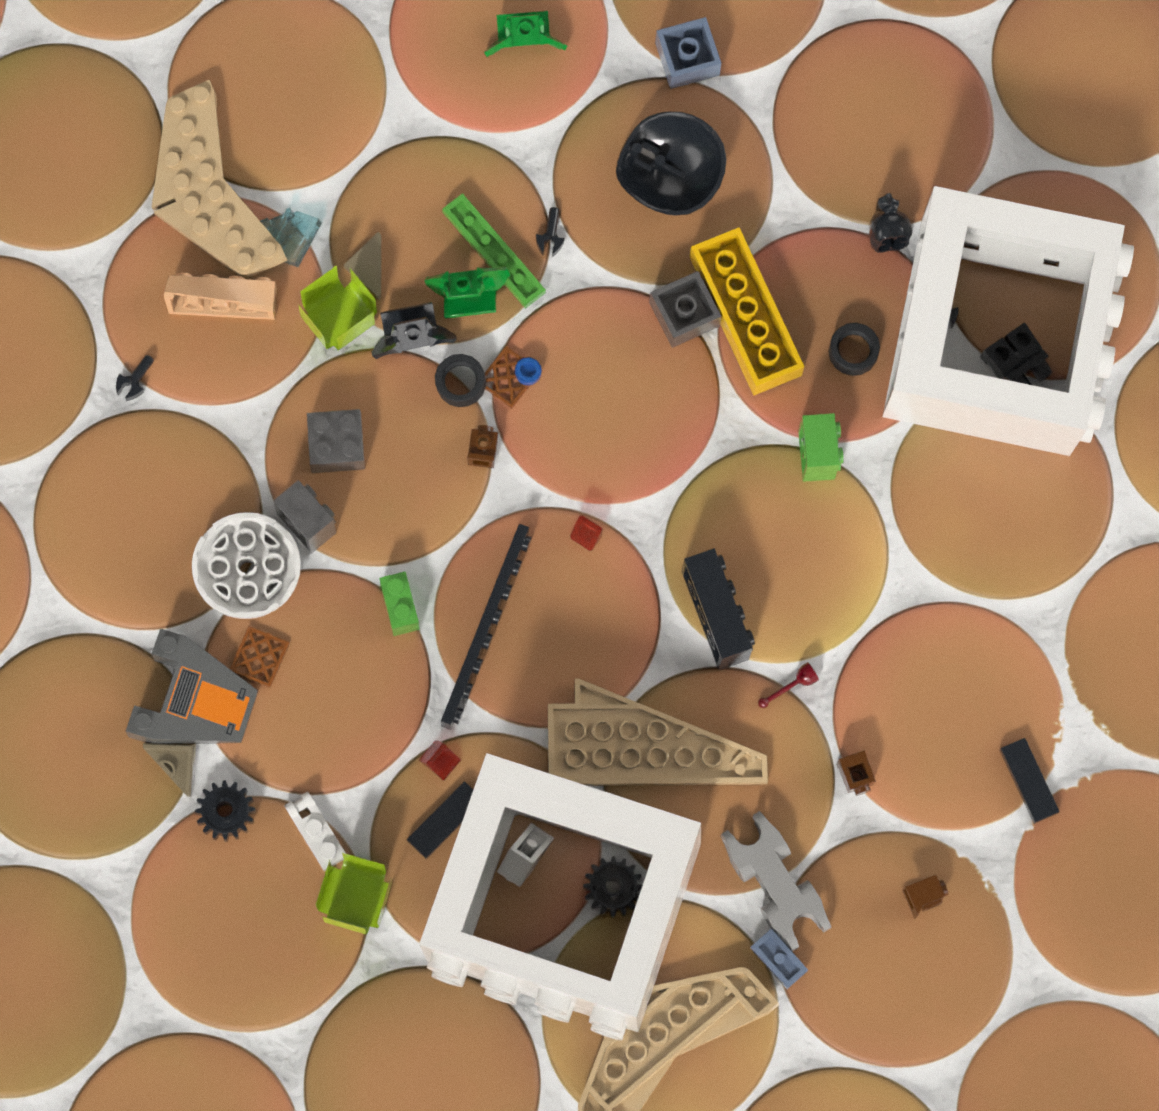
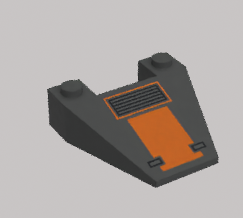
M160 629L152 656L156 662L176 668L161 713L134 705L126 728L128 737L153 744L242 743L258 690L187 636Z

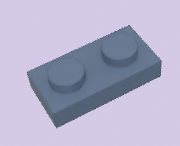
M772 929L750 947L786 989L790 988L808 971Z

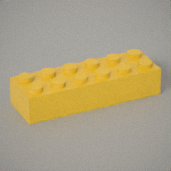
M740 227L691 246V262L696 272H699L721 315V327L753 396L801 377L804 364Z

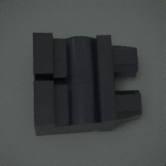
M1025 322L1006 334L1004 338L1002 337L987 347L980 356L986 365H990L999 379L1032 385L1026 377L1030 372L1034 374L1039 382H1042L1052 374V370L1046 362L1049 355L1042 349L1040 343Z

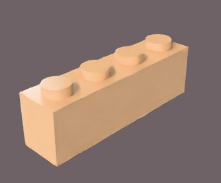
M177 273L176 276L169 275L164 299L169 314L275 320L277 288L275 281H271L269 278L257 277L255 280H247L241 276L218 278V276L213 274L192 277L188 273Z

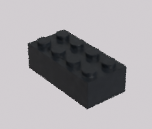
M713 548L685 558L681 573L717 668L722 670L748 661L753 651L752 645H755V640L751 630H746L743 624V620L746 618L742 606L735 603L733 595H736L733 582L725 577L724 570H726V564L723 556H717L716 550Z

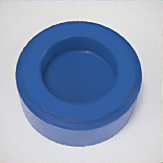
M530 357L519 360L515 366L516 379L523 385L537 383L541 377L540 363Z

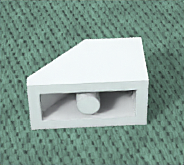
M531 823L509 849L497 872L508 881L520 887L531 874L554 838Z

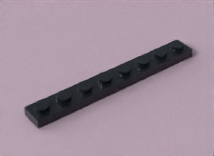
M518 525L442 716L441 727L452 730L454 723L457 725L460 723L464 709L460 708L464 698L469 699L474 684L470 683L473 674H479L484 661L480 659L483 649L488 650L491 645L493 635L490 634L493 624L498 626L503 614L500 606L503 600L508 601L513 588L509 583L513 575L518 576L523 561L519 560L522 551L527 552L531 544L532 537L528 536V526Z

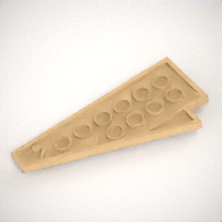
M575 679V704H548L549 774L586 786L756 785L768 783L767 755L581 679Z

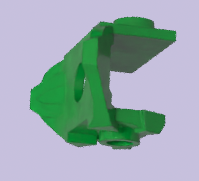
M548 11L496 15L498 40L484 51V54L488 57L502 48L549 44L564 51L568 46L550 36Z
M506 266L501 268L477 267V270L455 273L446 271L442 274L427 276L424 281L427 287L444 297V318L447 319L495 313L496 291L504 285L510 273Z

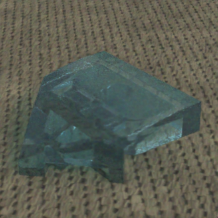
M291 208L286 209L284 214L273 219L265 218L260 221L281 245L288 260L285 263L295 267H299L322 225L319 218L299 211L293 212Z

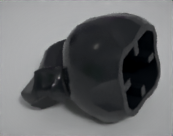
M887 193L878 199L876 212L872 216L869 225L871 248L877 253L904 249L909 245L912 235L911 221L905 213L898 211L899 200L893 199L891 193Z

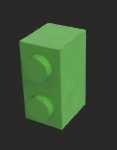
M406 571L380 577V586L393 636L420 630Z

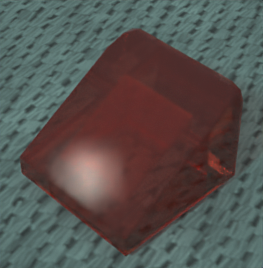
M580 515L570 534V538L585 549L592 551L601 539L603 529Z
M435 740L419 761L444 781L461 759L444 743Z

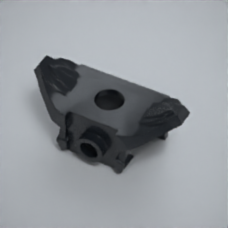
M428 302L380 312L384 336L379 340L371 353L375 359H378L385 355L402 353V351L429 345L432 347L441 343H455L457 337L456 334L436 324L433 303Z

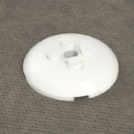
M236 513L212 524L213 526L200 537L192 558V575L202 598L216 611L240 619L261 617L281 607L294 592L301 570L299 550L289 531L277 523L276 520L258 513ZM249 562L254 565L253 570L247 574L240 571L241 565Z

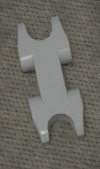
M759 811L752 817L759 833V840L755 844L749 846L740 844L728 830L721 834V838L727 850L730 863L743 882L754 876L770 901V903L760 908L763 917L769 927L791 951H794L799 947L792 928L793 922L801 917L810 918L823 933L829 930L831 925L825 913L822 900L812 884L807 880L796 886L781 861L791 855L790 849L780 832Z

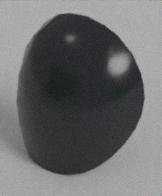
M671 111L657 113L642 120L627 138L617 160L616 176L625 191L647 208L666 215H688L703 208L720 188L727 161L724 144L718 133L708 123L694 115Z

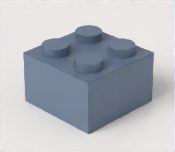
M706 17L656 31L655 45L670 89L720 76L722 63Z

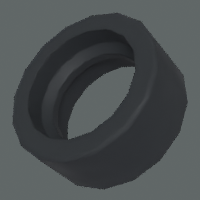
M857 322L847 323L838 328L833 334L828 350L829 358L833 366L841 373L850 376L862 375L871 370L875 365L880 351V343L874 330L867 325ZM849 335L862 337L869 344V356L861 363L847 362L839 354V344L842 339Z
M454 354L445 358L438 365L435 373V385L440 397L446 403L456 407H467L476 403L483 396L486 388V376L480 362L466 354ZM458 366L469 367L476 376L475 387L465 395L452 394L445 385L447 373Z

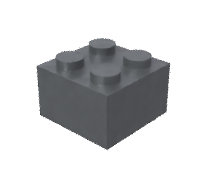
M698 271L650 292L649 304L672 348L720 326L721 315Z
M360 409L307 413L309 457L312 473L365 469Z
M298 480L273 501L279 518L312 554L336 534V521L333 518L335 515L325 503L322 506L316 499L317 494L308 484L303 486Z

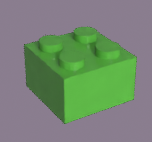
M835 413L802 415L798 437L803 482L835 480L837 471H841V464L844 462L843 448H838V438H841L840 422H835Z

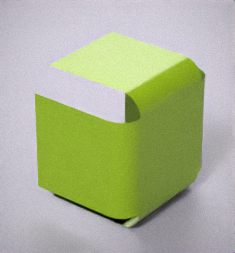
M336 265L300 291L302 304L308 313L307 315L299 306L300 316L326 349L334 346L337 350H340L375 325L374 316L377 313L376 300L351 268V282L345 288L339 281Z
M342 853L344 859L342 869L333 867L329 859L316 907L318 911L328 914L327 918L323 917L325 923L368 934L370 927L379 928L392 886V879H390L389 883L384 882L386 874L384 864Z

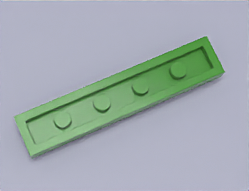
M463 193L442 209V213L490 268L506 266L510 276L504 285L525 309L546 293V289Z

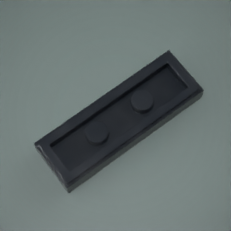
M1026 738L1000 748L999 751L1033 824L1058 814L1060 811Z
M464 781L406 839L426 860L462 824L473 789Z

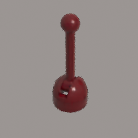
M808 662L797 670L794 681L769 697L760 698L758 701L759 707L766 708L769 702L798 684L803 686L813 685L819 681L816 672Z

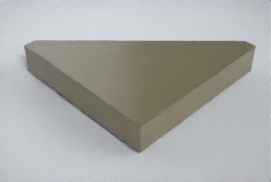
M379 232L344 264V268L349 273L351 268L368 291L378 300L381 298V234Z
M143 743L144 750L187 797H191L194 745Z

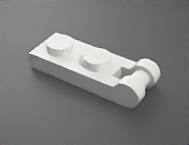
M308 791L302 794L301 799L294 803L289 802L284 805L323 871H326L329 859L332 866L344 860L342 853H345L344 849ZM308 808L311 814L302 819L299 812Z

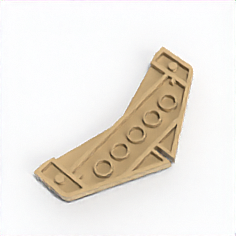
M207 80L173 95L166 102L152 209L157 217L237 275L249 278L288 260L281 245L224 180L216 109L217 98L210 80Z
M744 967L654 985L639 1032L626 1029L622 1040L604 1037L579 1101L578 1111H640L677 1056L768 1015L779 1006V1002L754 974Z

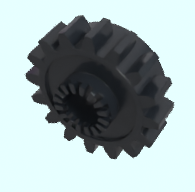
M223 780L222 787L219 788L215 783H212L213 790L211 792L203 789L205 798H197L196 801L201 808L195 809V814L202 816L197 820L199 826L206 824L203 829L204 834L207 835L212 832L213 840L223 836L225 842H228L229 836H234L236 840L239 839L238 833L241 831L247 834L248 829L246 825L254 824V819L250 817V814L256 813L255 807L249 806L254 802L253 797L245 798L248 792L247 789L244 787L238 791L237 782L228 787L226 780ZM228 805L233 808L229 816L221 817L218 815L219 809L222 806Z
M612 856L611 862H606L602 858L599 867L595 864L591 865L594 873H586L585 879L590 881V883L583 884V890L590 891L585 896V900H593L591 909L601 908V916L606 911L610 912L611 918H615L617 911H620L622 916H626L625 908L628 907L634 910L636 907L633 900L638 901L639 894L636 892L641 891L643 885L637 884V881L642 878V875L634 874L636 866L633 864L628 867L625 858L621 862H616L615 856ZM610 881H615L620 884L621 890L617 893H610L605 885Z

